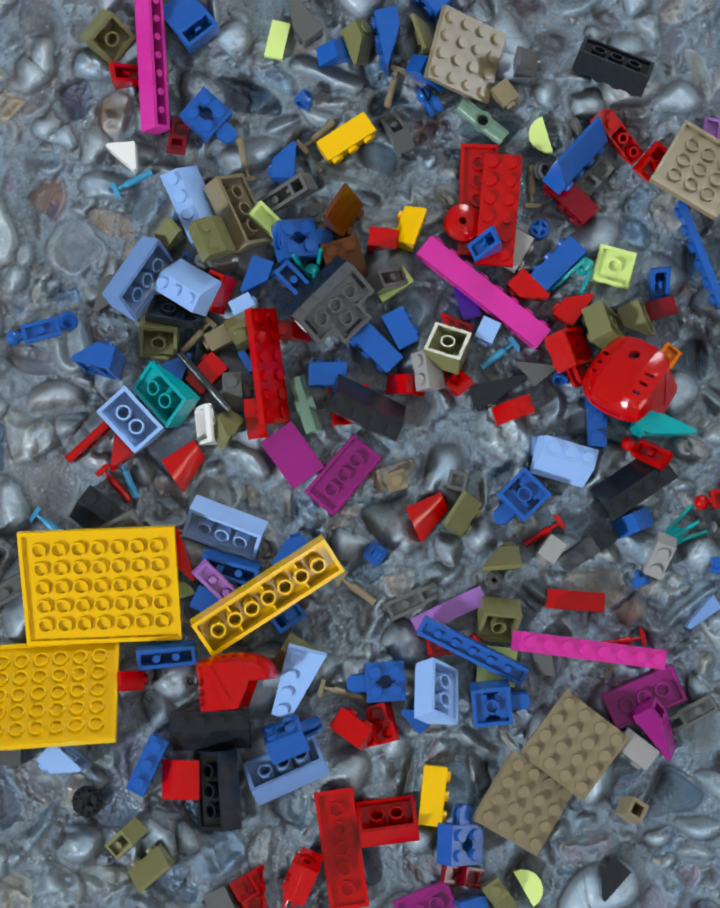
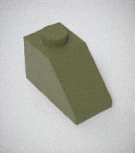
M354 20L342 29L340 34L353 64L366 65L369 62L374 36L367 20Z
M170 216L164 220L154 234L155 238L161 241L168 252L185 240L182 230Z
M637 299L617 308V318L621 324L623 323V326L647 336L656 335L643 300Z
M225 409L221 413L218 411L213 418V422H215L213 425L214 435L221 450H224L235 438L245 421V418L232 410L228 413Z
M134 817L104 846L118 860L148 830L141 821Z
M496 874L480 885L495 908L519 907Z

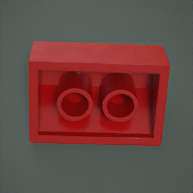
M414 794L356 802L361 848L420 840Z

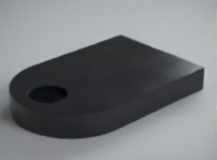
M155 294L145 314V321L188 329L197 328L203 325L206 320V316L192 313L166 296Z

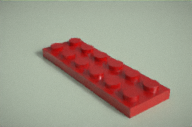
M461 143L459 204L469 205L479 213L484 153L498 154L499 145ZM461 218L459 223L465 224L466 220ZM477 235L466 242L457 241V253L459 256L472 257L467 245L477 238Z
M484 153L477 237L494 225L502 242V251L475 262V265L513 268L522 155Z
M276 308L245 309L259 425L290 422Z
M353 786L314 792L322 855H324L323 862L330 908L369 906Z

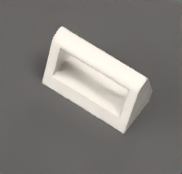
M206 403L195 407L194 414L198 446L217 445L213 426L215 423L213 422V405Z

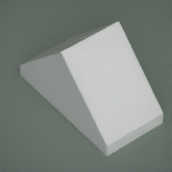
M135 141L106 144L107 150L134 174H138V152Z

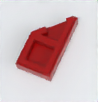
M443 312L440 315L443 323L468 332L473 330L474 325Z

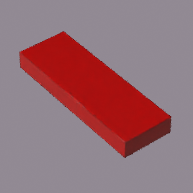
M103 421L64 458L69 463L74 464L112 428Z
M547 589L546 608L604 612L605 593Z

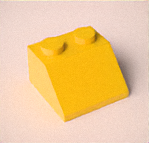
M405 206L403 211H399L396 219L399 222L398 226L393 228L399 230L398 248L413 253L426 219V208Z

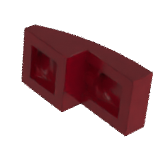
M172 118L166 153L185 156L191 129L179 118Z
M674 295L644 303L651 322L678 314Z
M442 865L439 881L480 889L483 869L471 866L451 867Z

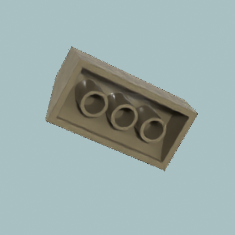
M243 173L216 176L203 187L215 215L222 217L237 250L234 255L249 252L273 241L247 215L257 202L248 183L244 179Z

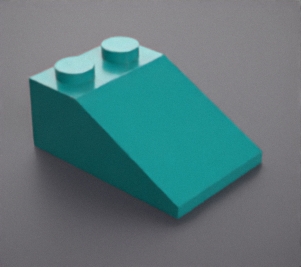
M155 361L149 362L132 387L133 392L166 428L181 427L200 400V397L189 385Z
M650 411L638 422H631L628 429L632 431V435L638 438L689 437L697 431V429L666 414Z

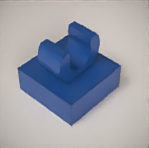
M373 540L362 556L377 568L389 552Z

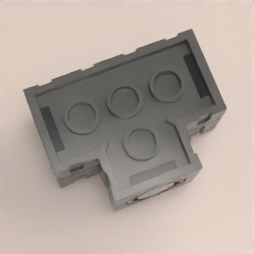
M336 255L282 309L304 334L319 345L330 335L346 344L372 318L365 311L362 304L375 290L353 264Z

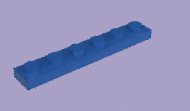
M681 200L677 201L673 209L676 219L680 220L682 235L686 236L688 240V250L695 257L694 264L697 271H700L703 277L701 278L703 287L709 292V302L711 306L715 307V310L720 309V285L687 204Z
M426 615L416 631L417 635L520 687L530 670L529 667Z

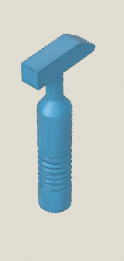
M148 169L126 180L118 187H116L114 182L110 183V186L115 196L122 199L118 190L124 187L129 188L153 176L151 169Z
M512 335L507 338L510 341L508 346L499 349L479 364L483 371L503 357L511 347L520 352V346Z
M123 464L121 466L123 470L122 475L132 499L135 500L140 496L129 470Z
M39 506L30 516V523H33L37 517L50 530H63L48 518L42 517L39 514L42 508Z

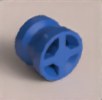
M435 94L431 96V99L421 102L429 118L434 117V114L437 112L441 113L444 111L439 98Z
M543 219L534 220L529 228V235L536 241L543 240L549 231L548 223Z
M710 557L711 567L708 569V573L720 575V558Z

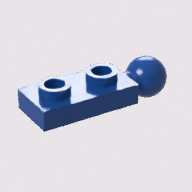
M58 316L20 325L22 332L11 330L7 333L6 340L11 345H17L24 339V344L28 345L63 336Z

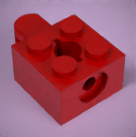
M581 326L561 329L544 337L545 347L550 353L553 367L557 373L567 372L573 387L578 388L582 386V381L586 374L583 366L592 363L594 358Z
M303 846L300 853H295L281 887L284 890L282 908H286L288 901L292 902L290 908H294L296 904L304 907L318 875L324 855Z

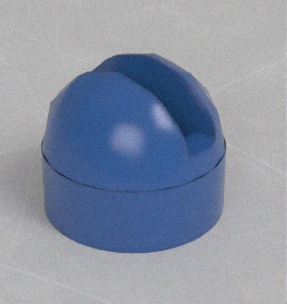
M427 87L419 88L416 93L417 100L421 103L423 100L431 99V91ZM422 91L426 93L427 98L424 97Z
M554 371L553 383L565 385L568 382L567 372L557 373V371Z

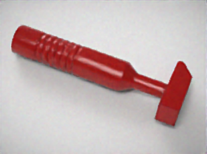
M104 464L95 474L98 477L104 474L111 486L129 503L132 500L131 495L115 477L107 473L106 470L111 464Z
M552 514L556 520L555 524L546 526L524 540L523 543L526 548L551 533L552 529L557 526L564 530L566 526L560 516Z
M640 627L638 628L639 637L632 638L628 636L601 641L627 645L633 641L641 640L642 646L647 645L645 632Z

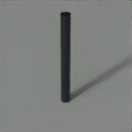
M180 351L177 357L227 413L231 411L233 407L189 357L183 351Z

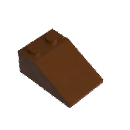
M346 183L343 184L323 214L324 228L329 229L341 239L351 236L355 229L353 225L356 221H360L365 214L363 211L364 204Z
M356 234L320 245L325 266L338 255L353 264L364 278L369 276Z

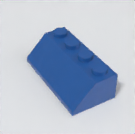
M599 116L555 161L542 179L558 195L564 190L568 191L574 185L573 180H579L585 171L583 169L585 167L589 169L595 162L593 158L595 156L599 158L605 151L603 146L608 139Z
M104 340L102 343H93L71 357V360L84 372L121 381L127 360L123 353L117 349V346H114V343Z

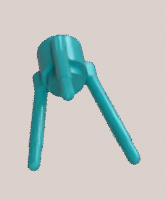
M319 248L317 263L309 264L306 267H303L294 253L292 254L294 261L301 270V274H305V278L309 282L319 274L322 248Z
M582 256L577 264L551 287V291L576 272L580 276L586 275L579 295H582L590 277L594 273L592 270L594 263L588 257Z
M694 502L671 525L666 527L667 531L664 532L677 538V546L685 541L708 533V530H704L684 537L686 531L700 523L699 520L683 529H680L679 526L675 528L694 507Z

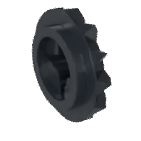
M90 785L80 787L73 794L71 801L73 810L78 815L86 818L96 815L103 806L101 792L96 787ZM92 795L90 802L93 805H87L83 808L84 801L81 798H87Z

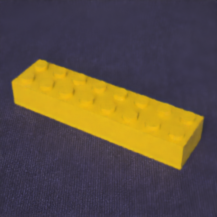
M319 535L191 618L190 624L210 655L215 656L345 570L324 537Z

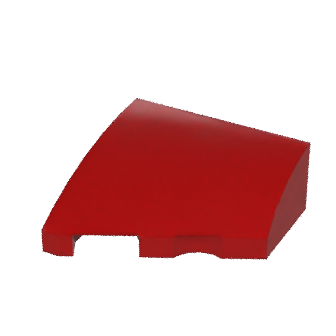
M656 140L634 165L632 170L642 179L651 183L649 180L666 153L667 148L660 141Z
M195 440L163 459L162 462L180 490L184 492L191 479L195 476L197 469L204 461L205 455Z
M441 492L405 508L420 542L425 540L448 511Z
M391 701L368 706L366 717L374 725L373 729L377 733L366 748L400 740Z
M262 864L227 884L239 908H267L264 897L266 891L265 884L263 883L264 866Z

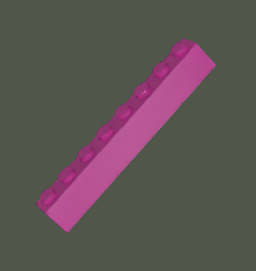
M134 0L141 132L158 135L170 130L163 0Z
M430 236L417 252L416 258L535 350L551 331L548 328L549 325L544 320L535 318L533 316L534 313L527 307H521L515 297L507 296L501 286L498 284L494 285L488 281L489 277L483 272L478 273L473 269L474 265L459 258V254L451 248L449 250L445 247V243L440 238Z
M513 630L511 650L661 670H665L667 650Z

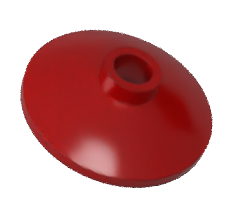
M465 204L451 207L443 219V227L446 234L458 242H466L473 239L477 235L479 213L473 207ZM463 218L466 220V223L460 224L459 220Z

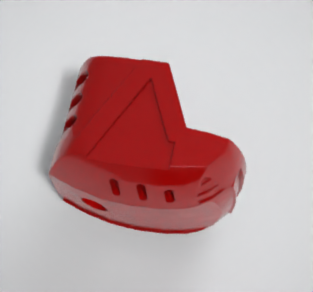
M632 336L617 337L608 343L587 369L582 381L583 393L594 407L613 418L627 422H638L650 411L664 414L677 392V384L664 354L655 346Z
M248 652L218 654L197 662L196 675H198L201 712L249 707L258 680L279 678L276 664L261 654Z

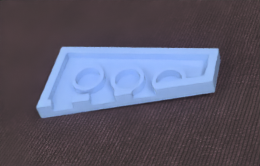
M289 643L271 715L282 718L293 715L325 660L327 653Z

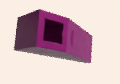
M655 697L638 705L633 718L636 724L646 733L648 739L655 744L660 754L667 761H670L676 748L669 716L666 709Z

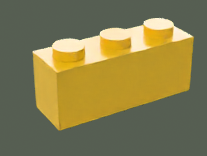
M363 111L316 142L317 148L328 165L332 163L337 164L343 160V156L356 152L363 143L368 144L375 139L374 136H376V129Z
M424 763L418 825L438 827V823L446 822L447 811L444 810V802L448 803L449 791H446V783H450L451 771H448L447 766Z

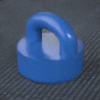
M302 89L295 96L294 103L303 110H309L313 105L312 94L309 90Z
M66 311L58 316L59 325L64 330H72L78 325V318L74 312Z
M639 569L635 570L636 579L631 581L634 589L651 584L649 576H643Z

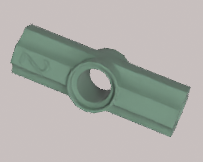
M467 98L463 99L456 109V112L471 123L476 131L483 133L499 146L510 134L509 131L492 119L488 112L482 111ZM485 119L487 124L481 125L478 123V120Z
M304 375L290 379L289 385L294 395V403L298 416L301 417L306 435L322 430L316 414L317 409Z

